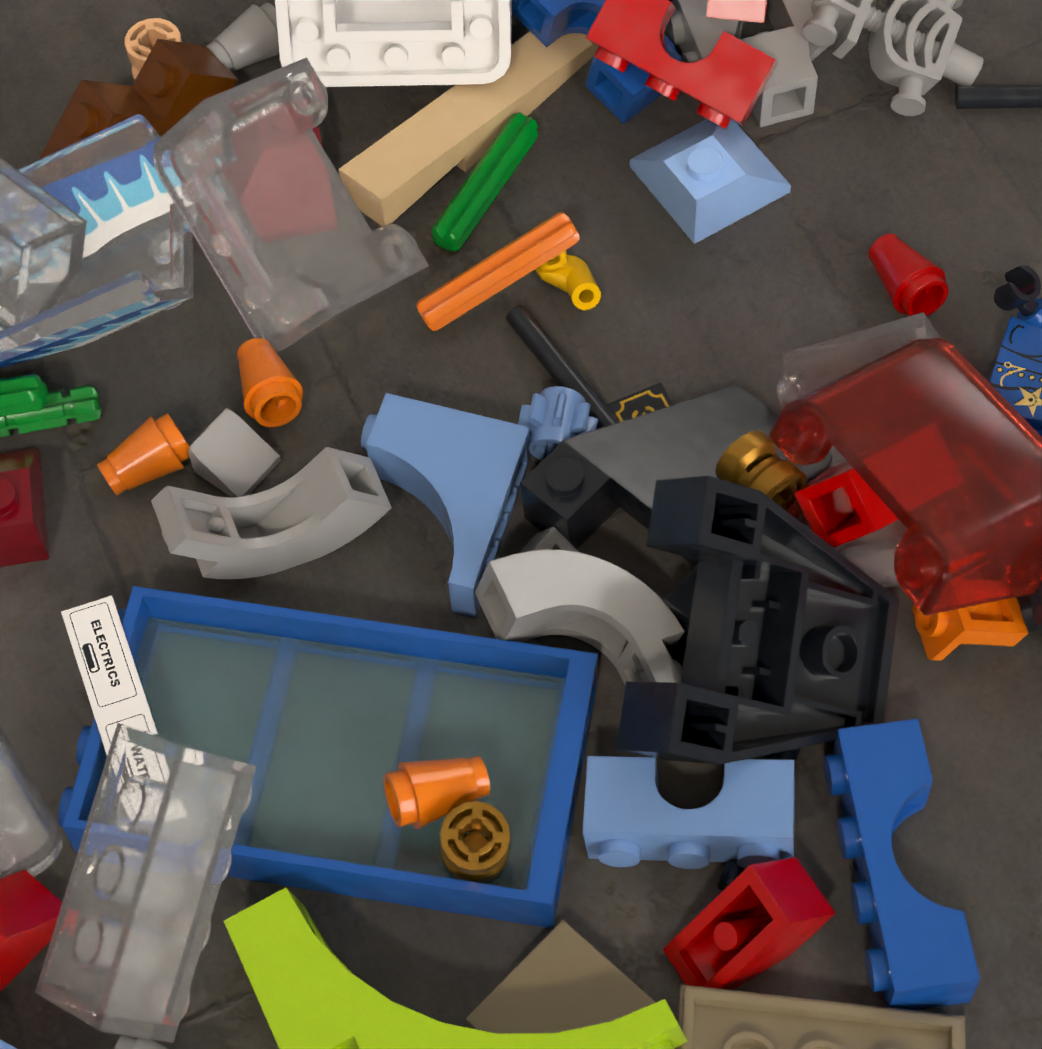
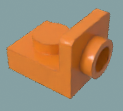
M945 573L912 607L915 625L920 634L928 660L942 661L960 644L1014 647L1029 634L1010 577Z

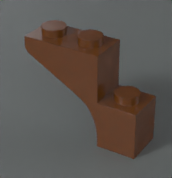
M157 39L132 86L81 79L31 174L42 184L157 139L174 129L189 125L212 126L238 79L206 46Z

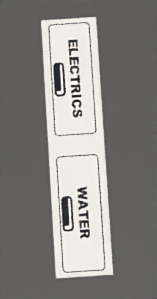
M112 595L61 611L131 832L184 815Z

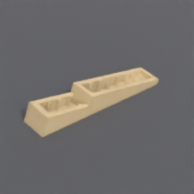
M528 32L511 45L510 65L501 78L486 84L453 86L339 168L343 199L386 229L454 166L459 167L465 172L482 158L511 115L522 113L527 117L594 56L598 46L587 40V35L571 33L560 37L551 45L545 47L531 32Z

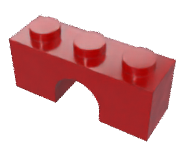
M605 0L586 36L587 40L598 46L593 57L622 73L625 72L629 64L646 72L649 76L644 85L673 101L676 100L680 92L700 102L695 113L724 129L728 127L731 120L744 126L778 64L775 58L723 31L714 49L705 58L691 63L677 61L669 56L664 44L666 26L676 9L672 2L668 0Z

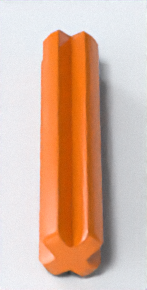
M558 212L420 299L416 304L417 310L426 325L432 331H437L578 243L580 239L579 233L570 218L564 212Z

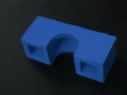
M512 0V14L545 47H548L557 39L567 34L580 33L587 35L605 0ZM664 35V44L669 56L681 62L682 57L677 53L674 44ZM593 57L585 87L623 124L662 95L644 85L649 76L646 72L629 64L625 72L622 73Z

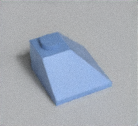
M706 119L630 159V168L694 244L785 196L791 190L789 182L733 120L724 129Z

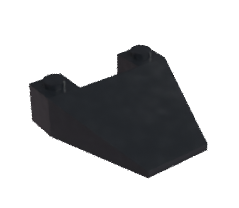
M737 384L563 440L520 482L524 516L526 520L540 531L554 527L578 549L619 507L649 530L656 480L706 475L718 478L715 470L722 454L738 438L751 431L760 430L764 432L777 445V455L782 460L794 462L806 474V484L829 469L833 455ZM796 500L786 511L804 524L806 517ZM683 557L695 568L664 598V603L675 615L684 630L678 643L686 648L698 561Z
M709 475L656 480L646 547L698 561L681 683L626 681L616 750L668 761L726 764L834 741L838 729L884 723L900 600L759 490Z

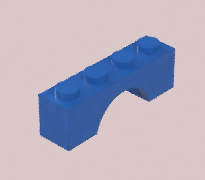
M919 719L838 729L832 755L824 756V774L829 795H840L845 817L837 819L840 851L844 860L854 858L859 881L851 883V901L855 920L858 925L868 924L873 948L865 949V967L870 989L872 992L882 991L885 1007L919 1010L970 1003L980 982V976L964 911L939 905L917 892L899 870L892 849L893 833L907 818L925 808L933 783Z

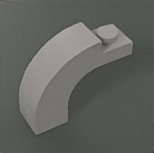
M325 447L290 479L256 494L241 497H219L167 485L151 500L161 527L162 537L168 546L170 554L196 558L202 576L211 579L260 577L278 573L323 557L358 537L392 508L371 458L330 447Z
M544 549L526 551L489 561L475 590V595L496 639L523 642L546 635L569 636L582 640L601 651L615 666L625 685L626 681L681 683L683 668L679 662L672 660L670 653L683 635L684 630L664 601L646 584L626 570L600 558L566 550Z

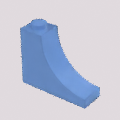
M386 393L378 414H369L365 421L361 435V449L367 451L379 479L392 483L414 495L428 507L444 527L454 551L452 570L448 580L451 610L453 613L477 618L481 605L475 595V590L489 561L496 560L521 491L520 482L526 477L531 462V453L529 451L530 427Z

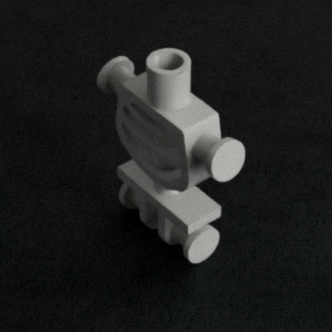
M813 0L811 12L814 17L805 23L802 30L803 36L815 45L831 46L837 38L836 29L840 30L841 32L832 55L842 59L857 44L862 28L871 31L868 43L870 66L878 79L899 87L898 94L894 95L891 99V109L898 114L905 116L922 114L925 111L926 101L921 95H925L942 79V76L960 86H971L982 68L984 61L982 57L954 43L963 19L952 9L959 8L964 0H895L884 12L871 6L873 0ZM905 14L910 15L911 18L905 23L896 20L895 15ZM922 23L928 30L925 33L916 30L919 24Z

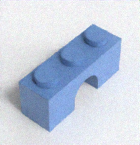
M587 756L583 837L589 859H599L601 863L612 867H632L639 864L640 860L668 861L672 866L682 869H699L706 867L709 862H727L737 859L738 865L746 869L751 864L794 857V760L745 759L726 763L724 783L718 796L703 807L682 809L671 805L660 795L656 757Z

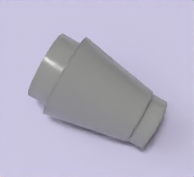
M265 3L260 7L252 4L206 47L230 72L280 55L276 8L270 3Z

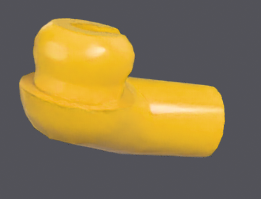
M567 250L535 269L541 280L568 293L573 304L578 309L590 310L601 299V291L588 265L576 256L567 255Z

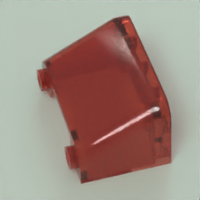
M942 338L916 339L788 403L781 411L769 437L788 459L800 465L815 464L822 461L832 446H834L905 525L907 530L894 554V571L897 582L924 616L1035 593L1042 582V437L951 343Z

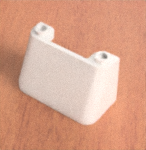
M275 0L282 69L290 80L301 86L350 87L486 84L501 78L510 65L512 0Z

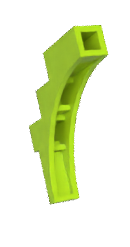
M286 887L224 920L279 1049H675L688 1042L665 999L611 1022L558 1033L497 1034L442 1023L392 1002L355 976L331 951L306 907Z

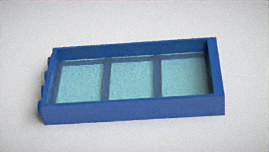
M132 587L126 609L120 608L117 612L184 815L131 832L94 717L92 726L85 725L80 733L76 752L77 763L80 765L74 787L67 786L65 788L58 810L59 825L63 828L76 853L554 929L598 685V654L172 591ZM480 756L488 772L490 795L478 798L477 801L491 804L504 815L510 830L509 857L506 867L499 876L483 884L458 880L450 875L442 862L440 831L446 816L418 830L412 824L397 827L391 817L383 786V776L385 773L396 771L399 762Z

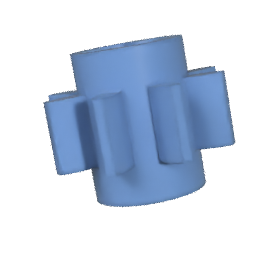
M548 387L542 390L540 394H533L531 405H522L518 424L530 427L529 451L536 459L544 460L563 440L596 430L598 419L588 416L590 404L585 403V399L580 393L566 387Z

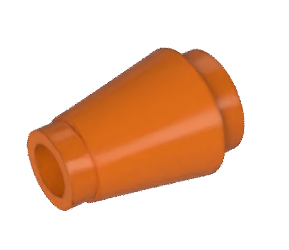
M253 338L244 342L237 351V359L239 361L246 413L265 427H279L291 422L301 411L303 398L301 384L272 348L268 340Z
M169 413L156 420L150 416L108 454L106 459L99 462L97 466L114 493L119 495L127 489L131 490L185 468L182 462L190 458L188 453L190 446Z
M480 756L399 762L396 771L385 773L383 776L387 805L397 827L412 824L418 830L448 815L452 809L463 803L474 802L478 798L490 795L488 772Z

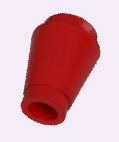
M886 234L872 244L868 252V258L873 263L896 311L901 314H908L913 319H921L933 314L943 305L947 299L949 288L945 283V272L940 267L900 240L895 234Z

